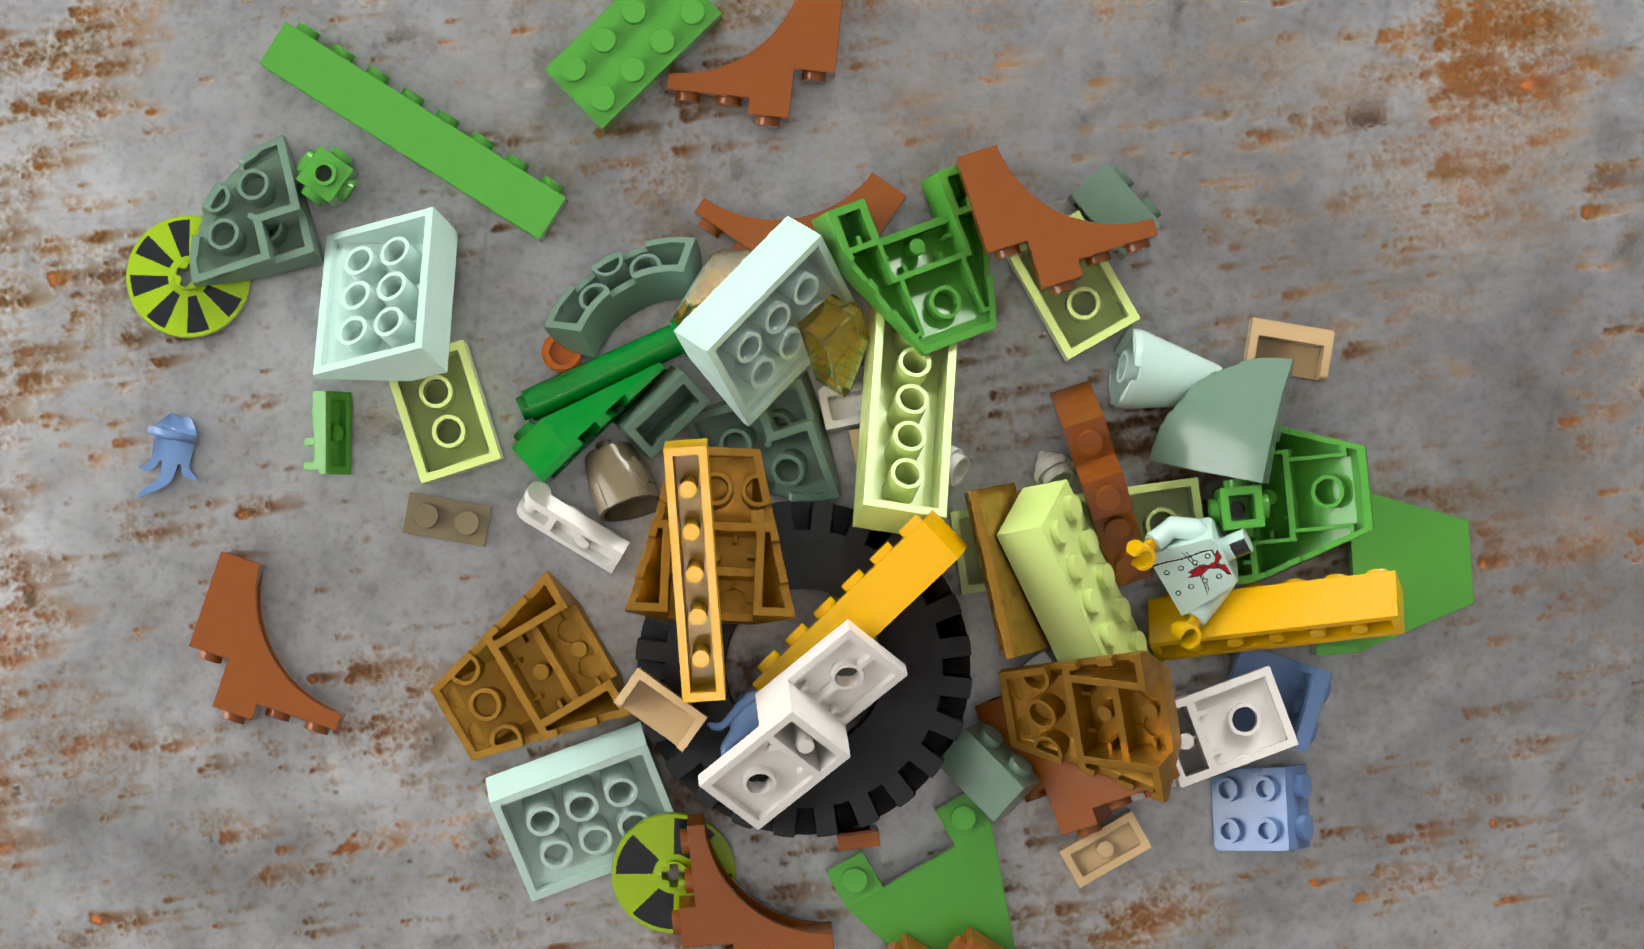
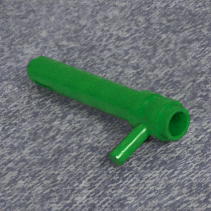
M684 314L670 319V324L522 390V395L515 399L524 419L528 420L533 417L534 421L659 362L661 364L682 354L688 357L674 333V330L686 317Z

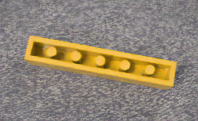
M708 438L665 441L663 454L682 702L725 700L726 676Z
M933 509L923 519L915 514L898 531L903 538L894 547L887 541L869 559L874 564L865 574L860 569L853 573L841 585L846 592L837 601L831 596L828 597L812 613L817 620L809 628L801 623L784 640L789 645L784 652L779 654L774 649L761 661L757 668L762 673L752 685L757 690H761L847 619L874 639L963 554L968 545Z
M1372 569L1366 572V574L1351 576L1330 574L1324 579L1307 581L1293 578L1284 581L1282 584L1273 585L1250 583L1242 588L1233 589L1206 625L1198 626L1201 631V641L1194 649H1186L1181 646V641L1187 636L1188 630L1180 638H1176L1171 634V626L1174 622L1178 620L1187 621L1189 617L1187 614L1181 616L1169 593L1162 595L1160 598L1148 599L1149 645L1156 658L1160 661L1405 634L1403 588L1396 570Z

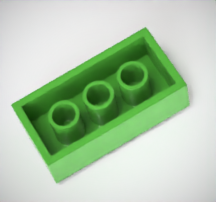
M616 0L554 59L545 70L548 76L577 106L606 133L723 21L722 13L709 0Z

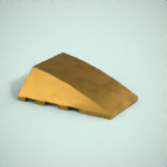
M708 447L721 623L756 625L796 619L760 449ZM665 480L625 612L676 622Z
M549 570L430 689L472 761L632 715L623 707L613 703L625 686L617 665L579 601Z
M1145 650L1006 668L998 672L1012 747L1057 764H1061L1063 761L1078 765L1079 772L1095 777L1097 773L1117 780V786L1133 791L1136 787L1152 793L1151 799L1162 803L1169 799L1182 740L1170 667Z

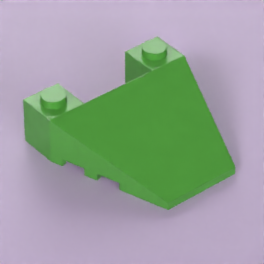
M956 165L938 171L920 182L934 219L879 238L864 198L829 210L812 220L815 232L822 236L841 275L921 356L997 328L994 277L990 275L989 256H985Z
M1282 426L1280 442H1276L1269 483L1249 481V486L1261 485L1262 494L1268 495L1270 518L1265 519V527L1254 529V537H1252L1251 541L1253 552L1236 558L1238 582L1235 585L1263 582L1374 530L1367 447L1365 445Z
M1371 493L1374 530L1347 542L1349 576L1366 574V572L1372 569L1396 570L1403 588L1405 632L1474 603L1468 520ZM1398 635L1310 644L1311 655L1359 653Z
M964 791L934 807L954 845L884 885L881 883L862 848L826 868V873L846 908L888 945L892 942L897 943L902 935L906 933L930 949H947L952 939L957 935L962 936L970 926L1005 949H1015L992 825L985 813Z

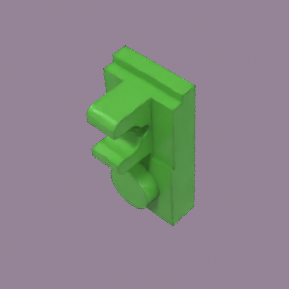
M313 391L311 416L314 437L305 438L304 446L314 447V461L304 462V469L319 470V474L351 475V392Z

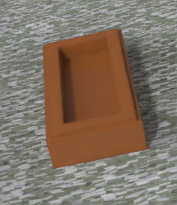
M878 826L853 827L839 831L837 834L839 851L880 846Z

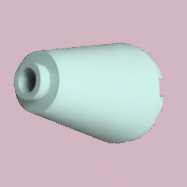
M1126 327L1120 335L1114 350V354L1121 355L1117 368L1110 367L1108 381L1109 402L1120 409L1175 407L1192 386L1211 373L1222 370V367L1140 328Z

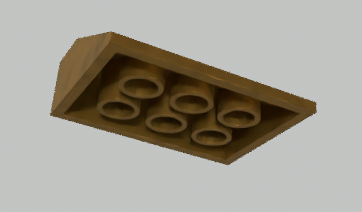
M1015 482L973 490L964 494L1001 657L1005 659L1016 658L1051 647L996 536L1021 490H1016Z

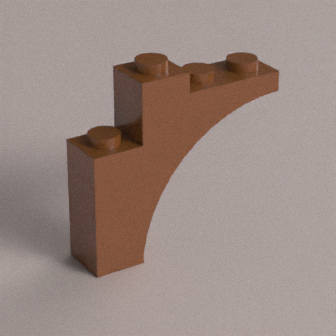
M795 0L791 10L776 31L748 55L716 69L694 73H668V94L675 95V101L689 104H699L700 97L716 99L717 106L740 108L741 101L749 102L748 119H756V126L780 128V122L789 123L794 74H801V81L809 83H826V77L835 78L843 0Z
M997 145L959 156L955 161L985 256L995 254L997 261L1020 254L1019 246L1026 244L1041 292L1051 289L1054 296L1076 288L1074 281L1083 277L1079 262L1085 260L1087 267L1111 260L1109 252L1125 248L1126 253L1131 254L1151 247L1149 240L1158 235L1153 218L1135 223L1101 224L1073 218L1056 211L1041 202L1016 179L1007 167Z
M872 172L869 178L844 200L820 212L792 219L815 231L812 224L813 219L829 210L864 198L880 238L906 200V195ZM705 198L695 210L696 216L701 218L698 223L699 227L717 239L721 233L735 242L732 249L744 258L783 221L752 218L736 214L715 205Z
M1090 381L1051 392L1050 395L1094 531L1098 537L1100 550L1106 562L1114 570L1115 581L1118 587L1152 577L1151 569L1140 571L1132 566L1131 561L1137 557H1133L1126 552V546L1129 541L1134 539L1142 541L1123 471L1114 452L1103 412Z
M221 551L189 644L190 647L199 649L197 655L199 658L221 664L223 658L228 659L212 707L222 710L220 717L239 724H244L246 718L250 720L257 719L261 706L267 707L265 715L289 722L290 716L306 720L304 728L320 734L328 735L330 729L340 730L346 713L329 707L306 692L289 675L273 650L265 628L261 605V587L266 565Z
M1002 695L975 706L979 721H984L986 724L996 728L1003 736V742L1015 754L1023 756L1031 764L1033 772L1040 778V781L1024 799L1026 802H1030L1047 795L1062 836L1077 831L1080 838L1102 830L1100 823L1113 816V809L1133 802L1131 795L1143 792L1145 798L1151 797L1152 793L1137 787L1133 791L1117 786V780L1097 773L1095 777L1081 773L1079 772L1078 765L1063 761L1061 764H1057L1012 747ZM1177 766L1173 780L1180 776Z
M704 813L687 816V828L680 829L682 854L690 853L691 868L684 869L686 894L694 893V895L679 896V910H672L674 935L682 934L683 948L733 943L725 945V949H834L832 921H808L777 912L754 899L733 880L718 859L710 841Z

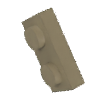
M410 492L403 533L485 547L492 506Z

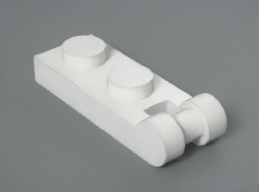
M541 481L532 482L528 486L524 497L520 500L516 509L519 518L611 574L630 544L629 541L620 537L615 530L600 525L585 516L580 509L569 506L552 496L549 486Z

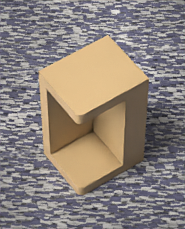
M1253 317L1248 323L1242 361L1257 358L1294 359L1291 377L1323 382L1328 378L1335 331Z
M641 667L637 668L613 702L671 741L682 752L708 718L706 713L692 703H683L682 696Z
M1129 808L1102 822V830L1084 837H1076L1056 848L1079 888L1152 848L1136 817Z

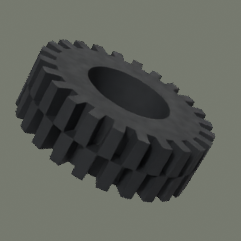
M784 501L772 503L789 590L814 589L841 597L846 592L841 585L853 573L860 569L865 574L874 566L869 559L887 541L894 547L903 538L901 534L852 527L854 509L846 506L835 505L825 501ZM942 574L876 636L881 646L906 665L908 675L877 699L863 719L847 732L851 757L761 828L762 830L772 831L773 835L794 838L796 834H816L817 837H828L837 835L841 830L850 829L858 825L860 828L878 821L881 815L891 811L896 806L902 807L909 802L928 778H933L944 763V758L941 756L952 745L953 741L957 740L964 723L962 718L966 709L967 699H970L972 678L970 677V655L972 654L969 635L966 633L960 604ZM645 616L641 636L638 638L635 659L638 660L637 668H643L682 696L676 622ZM722 624L725 676L727 651L738 624ZM726 677L725 700L690 702L706 713L708 718L683 752L647 724L645 728L652 744H656L659 752L665 759V766L677 781L681 780L695 794V799L710 810L714 808L730 817L733 823L751 829L753 827L751 824L699 786L698 775L721 757L720 747L730 730V727L723 731H713L707 725V722H721L735 705ZM756 774L750 777L748 780L751 782H764L769 778V776L765 774Z

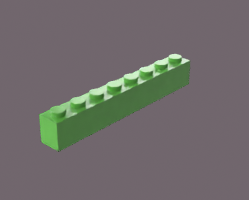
M287 22L284 23L259 63L264 69L541 243L544 241L568 203L567 198L561 195L564 190L563 186L543 175L540 181L526 173L530 166L508 153L505 159L491 150L495 144L474 131L470 137L456 129L460 122L439 109L436 115L421 107L425 100L404 87L401 93L387 85L390 78L369 65L366 71L352 63L355 56L334 43L331 50L317 41L320 34L302 22H299L296 28Z

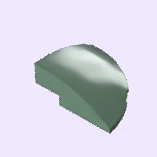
M281 135L257 146L238 160L239 167L225 182H217L202 205L204 217L198 235H193L191 240L190 270L192 282L195 286L219 285L259 279L324 262L306 196L300 193L303 189L302 183L296 180L299 175L298 171L296 170L286 138Z
M1257 358L1244 360L1218 372L1215 371L1201 379L1186 392V395L1166 416L1156 436L1149 461L1258 483H1269L1276 442H1280L1294 359Z
M808 371L802 372L750 426L745 425L725 400L704 408L687 424L693 439L708 438V447L760 449L768 489L771 494L788 497L791 502L826 501L841 496L828 434H826L824 420Z

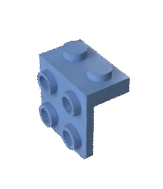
M1263 650L1237 652L1228 680L1267 665L1270 666L1299 744L1292 748L1307 752L1310 743L1313 742L1317 735V720L1323 703L1326 702L1330 695V680L1333 673ZM1248 707L1237 709L1232 718L1234 727L1244 732L1250 730L1256 721L1254 712Z
M1306 764L1234 768L1211 777L1215 848L1218 851H1291L1311 847L1310 839L1313 836L1314 825L1311 816H1309L1308 797L1311 794V779L1307 774Z

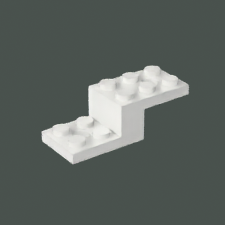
M847 619L755 694L759 727L698 775L699 786L757 830L761 829L851 757L846 724L908 675L906 665ZM847 667L857 670L852 676H838L836 674L839 670ZM756 774H765L769 776V778L764 782H751L748 780L750 777Z
M1267 665L1192 694L1184 693L1175 697L1182 743L1176 764L1180 776L1173 780L1171 788L1175 786L1180 788L1186 787L1299 745L1270 666ZM1242 707L1250 708L1256 717L1254 726L1245 732L1237 730L1232 722L1233 714ZM1143 792L1131 795V798L1134 802L1145 798Z

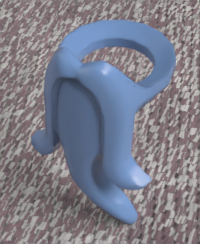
M171 413L155 426H149L148 434L155 436L152 457L147 463L140 465L139 468L150 471L158 466L160 460L162 465L158 479L143 488L139 493V498L170 484L179 465H181V472L185 478L197 480L190 469L194 446L198 439L191 417L179 418L176 414Z
M759 690L747 693L740 692L737 696V703L721 722H707L708 727L713 731H723L730 727L720 747L721 756L759 727L755 697Z

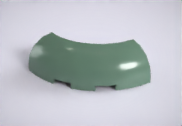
M665 237L645 241V247L625 254H621L618 250L590 267L592 273L584 278L575 288L570 285L558 299L544 325L546 332L564 348L580 355L596 358L601 346L611 332L628 317L656 303L684 299L702 269L701 252L696 238ZM701 273L686 299L697 298Z

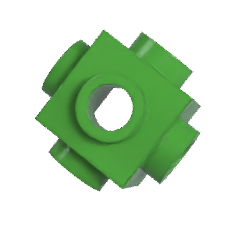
M319 146L315 152L310 149L300 160L296 168L300 172L296 180L304 185L300 193L320 207L324 201H327L334 207L340 201L345 203L358 185L355 179L359 174L350 167L354 159L336 146H333L330 151H327L322 146ZM324 167H329L332 170L331 178L325 182L318 179L319 173Z
M1234 479L1223 481L1224 488L1213 491L1214 499H1208L1209 518L1214 519L1221 532L1231 534L1245 529L1250 538L1254 537V529L1265 527V519L1270 518L1268 495L1262 494L1261 485L1249 486L1248 480ZM1233 502H1237L1243 507V514L1240 518H1234L1230 514V505Z

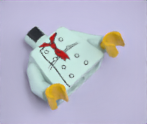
M1171 516L1151 532H1148L1145 536V542L1136 539L1129 541L1126 546V552L1133 557H1137L1131 561V565L1138 570L1146 571L1152 566L1154 567L1181 616L1188 615L1189 619L1187 621L1178 620L1172 624L1171 634L1176 638H1180L1188 630L1187 636L1181 641V646L1186 649H1194L1201 641V631L1198 626L1206 625L1238 582L1236 558L1253 552V545L1245 529L1223 537L1212 518L1198 519Z

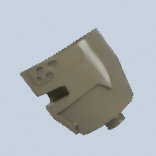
M610 439L598 442L595 445L597 450H592L585 456V466L589 491L601 521H625L656 512L660 497L656 481L649 465L645 463L630 442L612 444Z

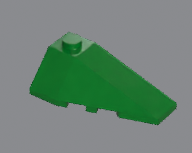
M659 362L540 419L536 424L529 420L514 434L513 437L518 442L512 449L543 483L549 485L612 424L614 419L664 373L666 368Z

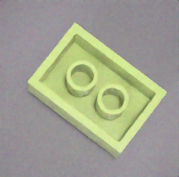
M1079 210L1069 215L1070 217L1084 220ZM1026 244L1019 246L1020 254L1006 258L1065 362L1141 319L1108 261L1087 267L1085 260L1079 262L1083 277L1074 281L1076 288L1053 296L1051 289L1040 291Z
M462 339L450 343L447 373L414 381H389L421 484L427 485L505 460L470 349L465 340Z

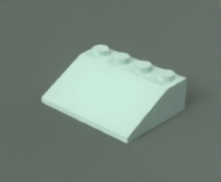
M434 207L326 236L313 376L317 379L414 381L447 373L458 231Z
M787 216L674 330V333L691 361L745 425L750 426L838 336L841 326L847 327L860 313V310L822 236Z
M641 721L485 778L490 805L532 902L612 873V862L616 848L624 835L634 825L659 813L675 812Z

